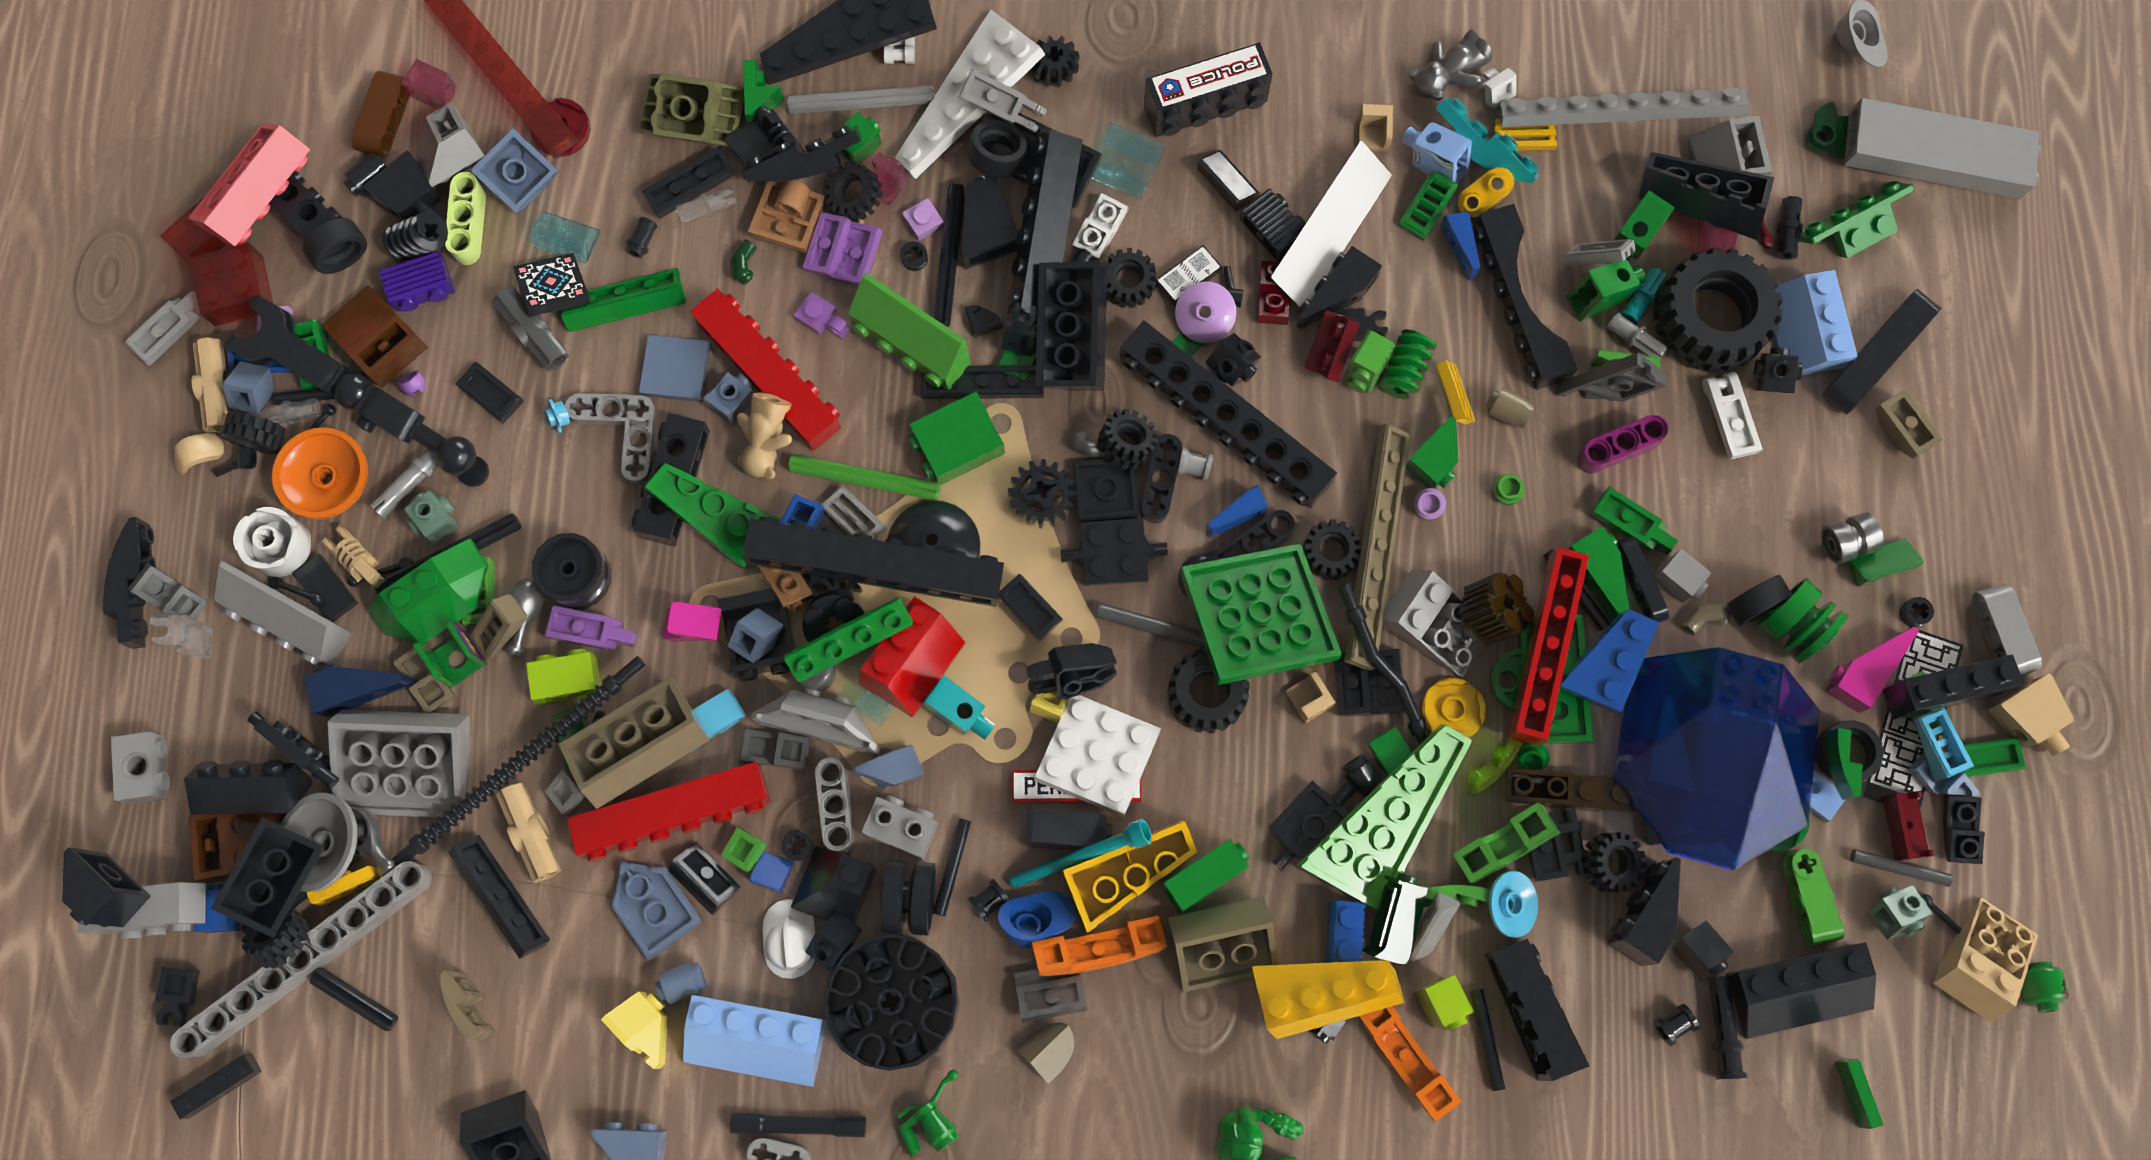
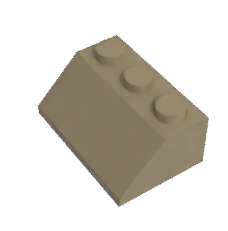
M1264 896L1168 918L1183 992L1254 977L1252 966L1279 965L1273 921Z

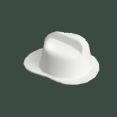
M793 899L778 901L771 906L763 918L762 926L764 957L767 966L774 974L789 979L803 976L811 969L815 962V959L805 953L815 935L813 916L791 908Z

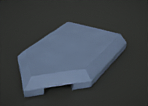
M620 861L619 876L611 908L645 958L649 961L699 926L702 919L666 868Z

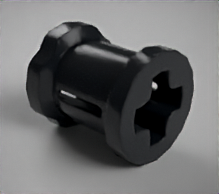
M994 878L990 881V886L976 897L971 896L968 898L985 922L989 920V915L1010 900Z
M1685 1004L1677 1006V1011L1664 1019L1657 1018L1654 1020L1657 1032L1669 1046L1676 1044V1039L1687 1032L1700 1029L1698 1020Z

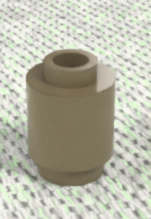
M1502 387L1500 392L1494 389L1486 404L1487 407L1491 408L1488 413L1489 415L1513 427L1518 425L1522 428L1525 427L1535 408V405L1528 403L1530 399L1505 387Z

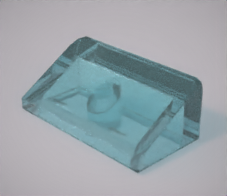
M544 212L531 227V244L534 247L561 256L574 253L576 261L587 263L600 235V230Z

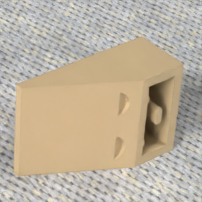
M1980 897L1963 923L1962 930L1956 935L1943 956L1933 984L1992 1023L2016 1007L2038 935Z

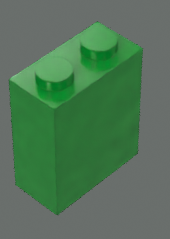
M977 391L909 424L912 434L908 436V439L915 453L922 452L926 461L921 464L929 480L935 478L936 482L940 485L1005 454L1004 443Z
M1229 839L1164 882L1162 890L1178 914L1181 915L1244 873L1249 867L1246 862L1250 858L1239 842L1234 845L1232 840Z

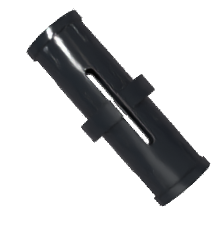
M1788 196L1782 199L1781 222L1777 224V232L1779 233L1777 257L1783 260H1792L1798 257L1799 234L1803 230V224L1800 223L1803 200L1797 196Z

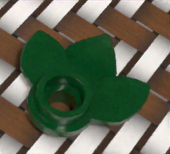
M1833 102L1821 106L1814 115V124L1806 132L1808 146L1816 152L1828 151L1836 158L1844 159L1849 116H1838ZM1817 135L1822 136L1823 139H1824V142L1820 141V140L1817 138Z

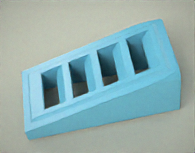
M1944 707L1914 719L1930 771L1936 782L1974 767ZM1937 720L1939 727L1931 730L1929 723ZM1941 733L1943 739L1937 741L1935 735ZM1946 746L1947 752L1943 753L1940 747ZM1948 758L1950 759V762H1951L1950 765L1948 764V762H1947V760H1946V759H1948Z

